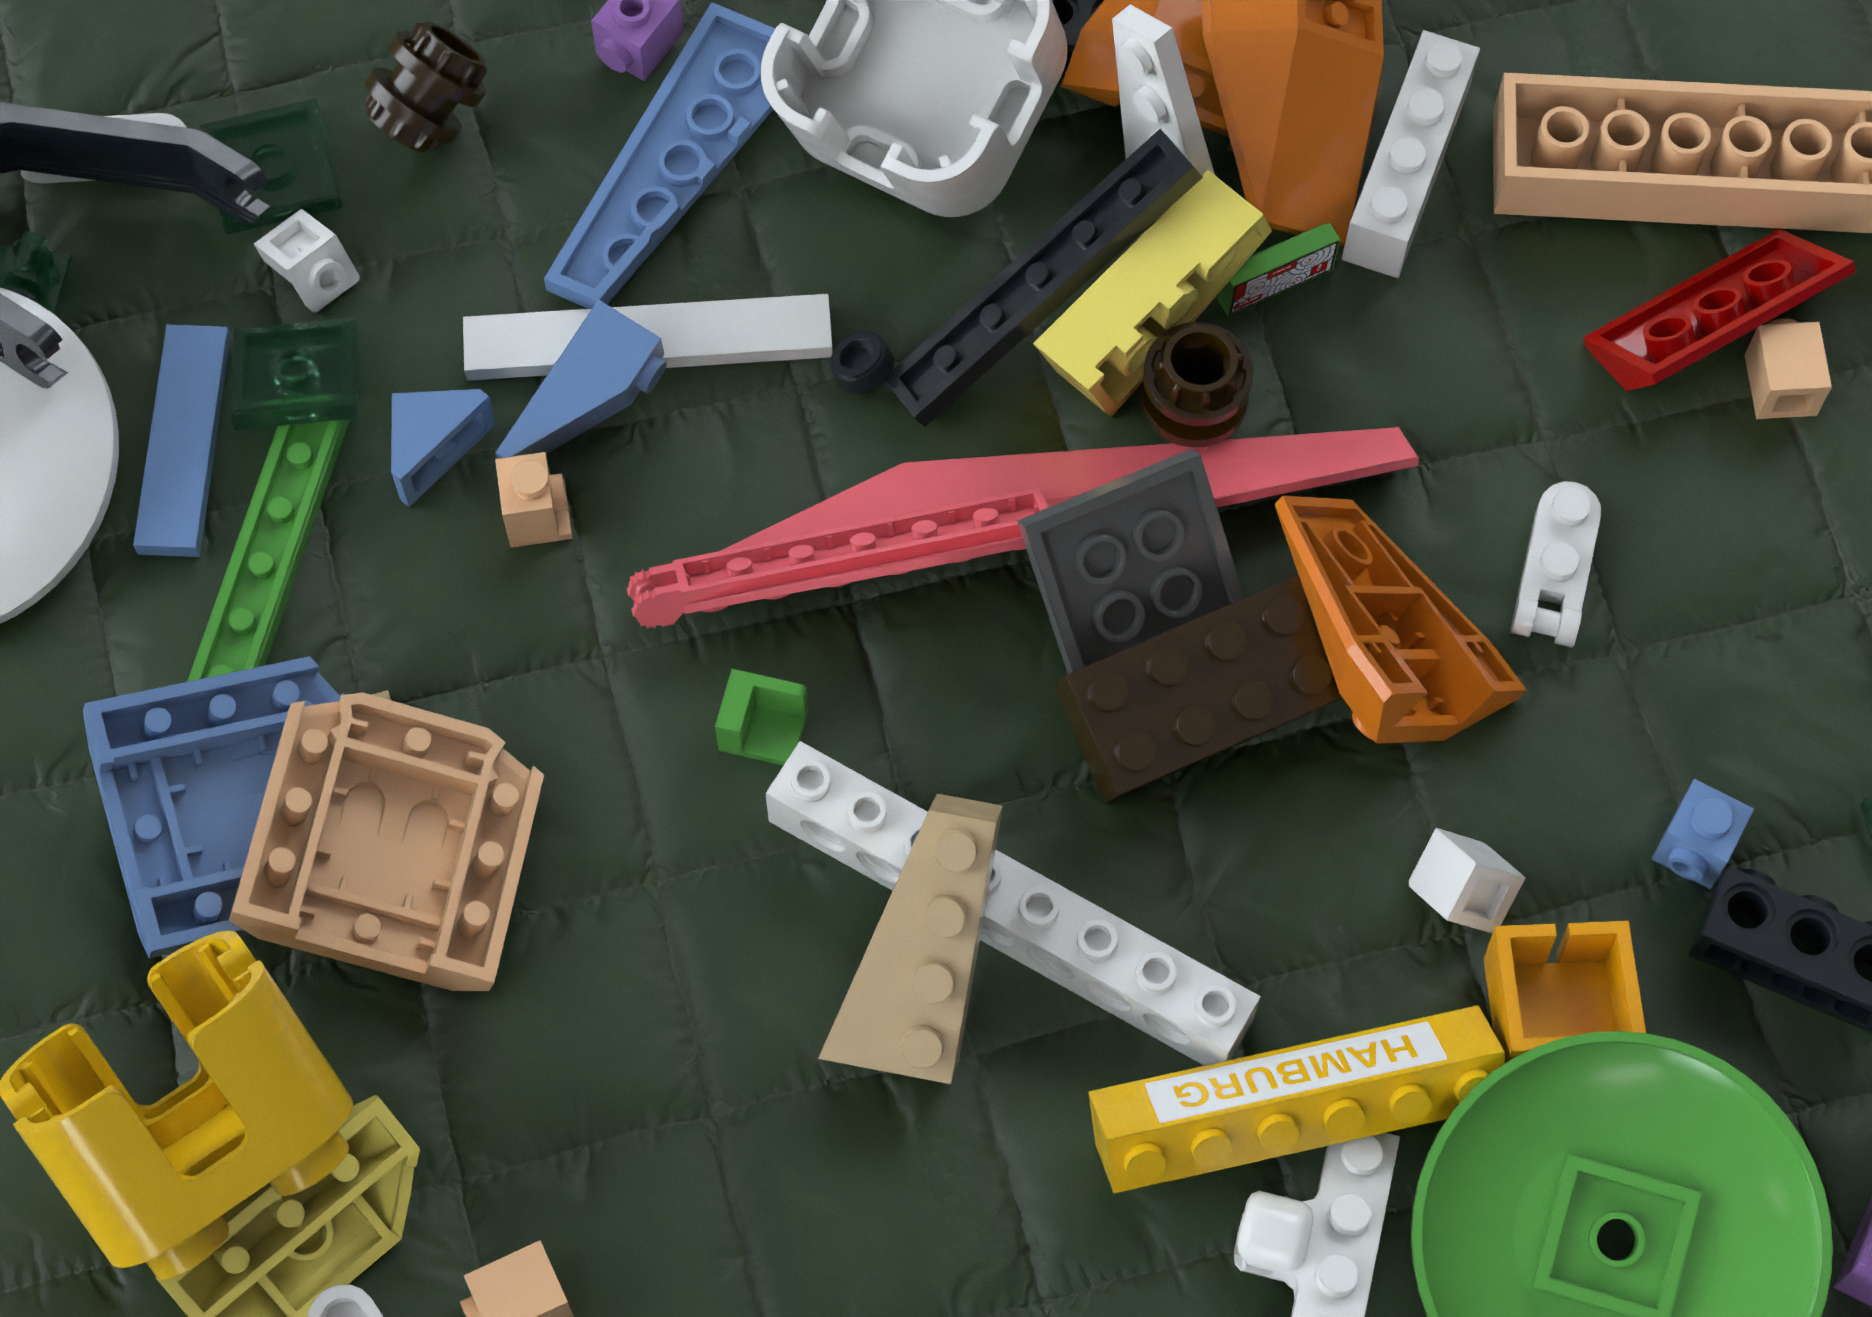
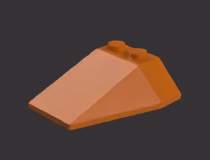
M1282 496L1274 504L1339 693L1353 711L1352 719L1354 724L1366 737L1374 740L1376 744L1445 741L1518 700L1528 691L1488 638L1353 500Z

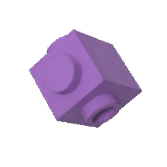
M608 0L591 20L596 54L602 62L614 71L621 73L627 71L643 81L648 78L684 32L681 0Z

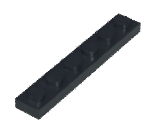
M1159 129L895 367L886 379V382L913 418L926 427L1198 183L1203 176L1169 137Z

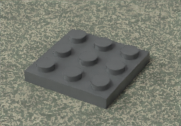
M1193 449L1174 455L1017 520L1068 674L1244 599L1201 455Z

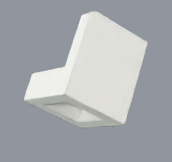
M1435 828L1409 879V887L1447 921L1493 933L1495 926H1501L1525 877L1487 844Z

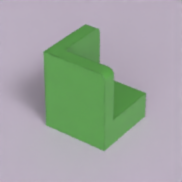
M731 669L715 724L718 751L784 766L802 736L809 711L807 687L794 682Z

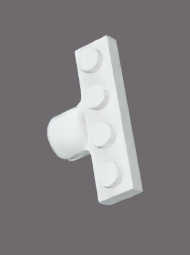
M1383 1133L1327 1146L1317 1195L1312 1200L1299 1201L1260 1190L1252 1193L1248 1198L1245 1211L1242 1214L1234 1249L1235 1265L1240 1271L1282 1281L1292 1288L1294 1292V1305L1291 1317H1365L1400 1136Z

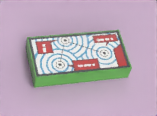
M1324 223L1251 255L1219 292L1218 301L1227 316L1333 270L1340 243L1339 236L1331 223Z

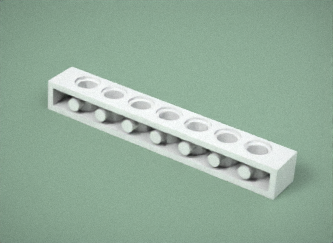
M799 741L765 793L769 822L892 891L928 813L924 809ZM995 850L980 936L981 941L1204 1066L1231 1060L1254 1020L1261 996Z

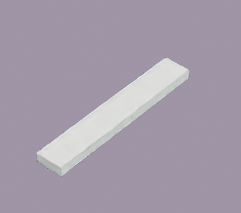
M828 294L612 307L661 338L665 354L662 360L667 363L666 368L830 358L832 355ZM591 309L463 317L464 372L467 381L547 376Z

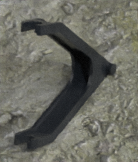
M0 102V174L22 170L193 193L246 225L253 224L270 210L271 206L253 197L242 187L243 185L247 189L257 192L268 183V179L263 170L250 159L205 132L191 128ZM0 293V362L42 388H50L68 373L47 360L60 350L59 343L63 339L49 324Z

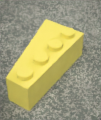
M1209 170L1202 175L1203 178L1176 201L1150 228L1142 233L1137 241L1033 343L1059 375L1111 418L1142 383L1145 358L1152 343L1168 329L1180 324L1194 322L1272 232L1263 213Z

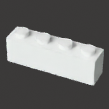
M1423 30L1350 221L1342 255L1343 261L1399 279L1469 91L1480 51L1479 47Z

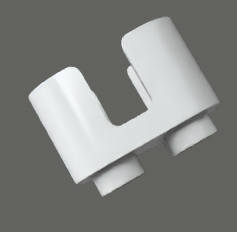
M827 0L809 36L784 23H780L776 27L763 54L761 82L770 105L802 147L814 158L926 212L943 217H959L972 214L986 207L1003 190L1064 71L1067 60V39L1052 0Z

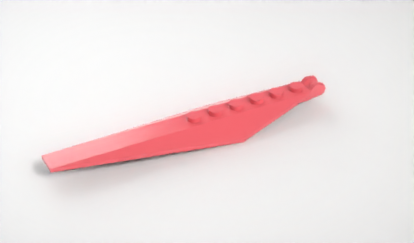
M1394 427L1226 439L1215 445L1197 448L1170 443L905 462L723 550L673 560V563L650 567L648 571L641 569V572H635L634 576H630L629 587L626 589L628 596L634 601L633 608H631L633 617H636L641 627L646 626L648 629L649 627L655 628L657 625H661V627L674 625L683 612L685 614L698 611L717 612L727 608L729 605L761 599L777 600L792 593L823 587H841L850 582L886 575H900L912 570L953 562H964L972 558L1011 550H1024L1026 546L1017 520L1189 449H1193L1201 455L1217 508L1419 466V456H1417L1400 428Z

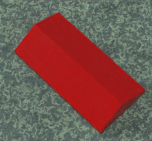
M1778 229L1584 336V345L1626 392L1655 385L1856 272L1855 264L1852 260Z

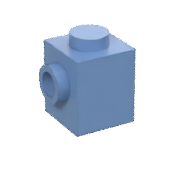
M1694 779L1675 811L1652 860L1671 869L1683 878L1693 880L1711 889L1726 866L1754 808Z

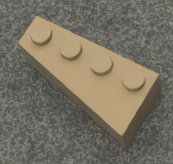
M942 794L936 795L818 1059L947 1084L952 1083L961 1052L1003 809L1002 805Z

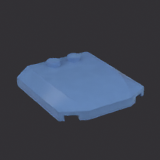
M310 656L84 704L83 717L92 764L137 932L148 958L174 953L202 937L220 931H235L240 937L250 935L231 923L229 918L290 704L305 701L304 706L336 702L341 697L318 673L319 666Z

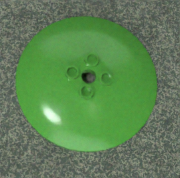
M1610 1031L1569 1036L1537 1046L1514 1057L1492 1071L1461 1100L1439 1130L1426 1156L1418 1179L1411 1223L1412 1263L1417 1289L1427 1317H1821L1827 1301L1832 1274L1833 1240L1831 1217L1825 1190L1816 1164L1804 1140L1788 1116L1755 1082L1726 1061L1695 1046L1648 1033ZM1613 1219H1619L1627 1223L1635 1237L1633 1250L1627 1257L1621 1260L1607 1258L1602 1254L1597 1244L1599 1229L1604 1223Z

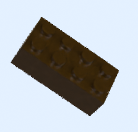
M1298 575L1069 673L1053 685L1105 803L1322 709L1343 698L1339 693Z

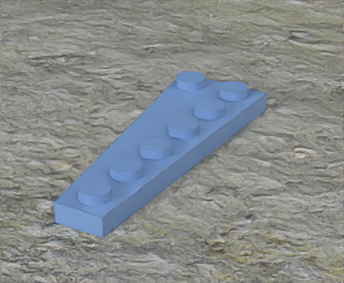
M713 2L710 3L544 277L546 291L587 309H592L598 299L607 305L774 110L767 100L762 87L761 63L766 46L776 28Z

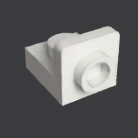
M300 209L254 243L263 261L293 284L304 305L314 313L321 310L359 281V274L336 234L303 209Z

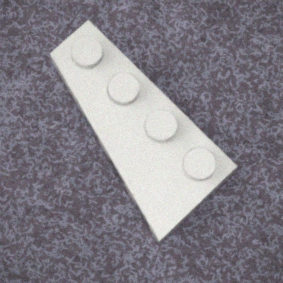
M1130 4L1112 19L1125 157L1127 159L1154 133L1161 129L1201 175L1207 170L1214 174L1173 28Z

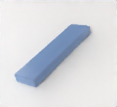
M166 324L133 543L138 555L200 557L231 343L228 327Z

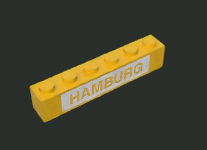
M1479 1005L1092 1090L1088 1091L1095 1144L1112 1191L1115 1194L1441 1121L1449 1117L1453 1109L1472 1088L1492 1071L1505 1064V1051Z

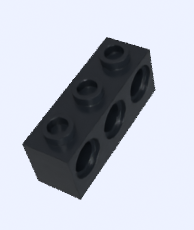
M1728 866L1714 888L1688 956L1872 1033V982L1862 978L1854 966V961H1864L1872 965V921L1863 923L1839 912L1832 902L1814 895L1799 896L1776 886L1775 881L1771 877L1753 869L1737 870ZM1737 908L1747 912L1754 920L1755 928L1748 929L1735 924L1728 914V909ZM1797 934L1810 939L1814 943L1818 955H1807L1800 952L1793 945L1790 935Z

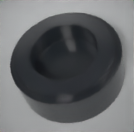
M871 331L857 332L848 336L838 344L830 358V370L843 389L855 394L869 392L880 386L888 378L894 366L892 351L879 334Z

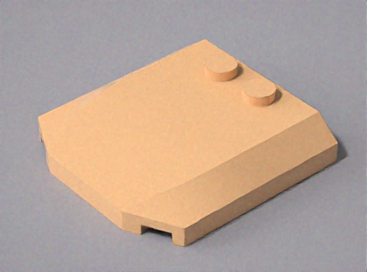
M367 693L341 695L339 701L304 706L305 701L291 703L229 921L261 940L451 991H490L495 982L544 774L534 766L529 770L503 748L506 742L489 728Z

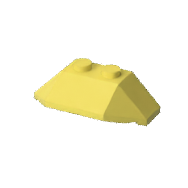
M377 1095L354 1105L349 1117L339 1129L349 1145V1151L340 1165L328 1176L313 1186L288 1196L278 1195L272 1185L268 1183L222 1215L229 1226V1233L222 1245L212 1255L196 1267L179 1276L169 1279H159L156 1277L188 1317H308L310 1307L319 1294L335 1285H348L402 1239L411 1196L414 1167H417L420 1148Z

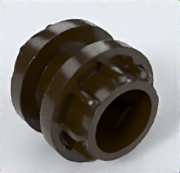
M432 22L417 23L411 32L399 31L389 45V49L399 62L393 71L380 67L372 70L365 81L366 89L370 94L364 103L367 108L366 113L368 117L384 133L410 149L426 152L427 150H435L440 142L452 143L462 130V125L453 111L459 103L469 107L479 105L487 92L481 82L487 73V68L485 67L483 57L471 45L453 32Z
M1184 323L1162 333L1152 343L1147 352L1140 393L1142 412L1151 428L1167 441L1185 447H1207L1220 443L1230 437L1240 427L1245 418L1253 382V363L1247 348L1233 333L1210 323Z

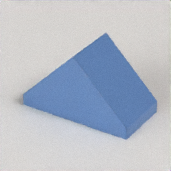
M481 389L392 393L391 473L399 498L408 507L496 425L489 396Z

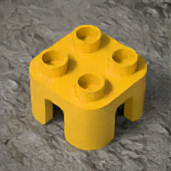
M220 931L202 937L161 960L148 973L147 982L150 989L178 1028L199 1062L198 1071L193 1078L156 1103L141 1105L135 1102L82 1026L73 1023L63 1025L30 1048L6 1071L0 1080V1096L17 1120L13 1123L15 1129L114 1267L127 1268L146 1262L159 1279L179 1276L206 1260L225 1241L229 1233V1226L222 1217L224 1213L268 1183L281 1196L301 1192L328 1176L348 1154L349 1145L339 1129L352 1111V1097L260 960L256 961L235 931Z

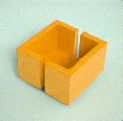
M1629 921L1568 923L1556 953V963H1546L1557 937L1555 924L1495 926L1483 960L1493 1032L1505 1051V1063L1537 1046L1569 1036L1610 1031L1646 1033Z

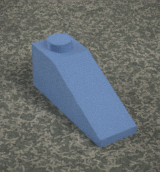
M598 299L495 452L497 458L546 452L547 454L630 406L640 391L646 394L650 393L660 380L667 365L662 360L665 354L661 338Z

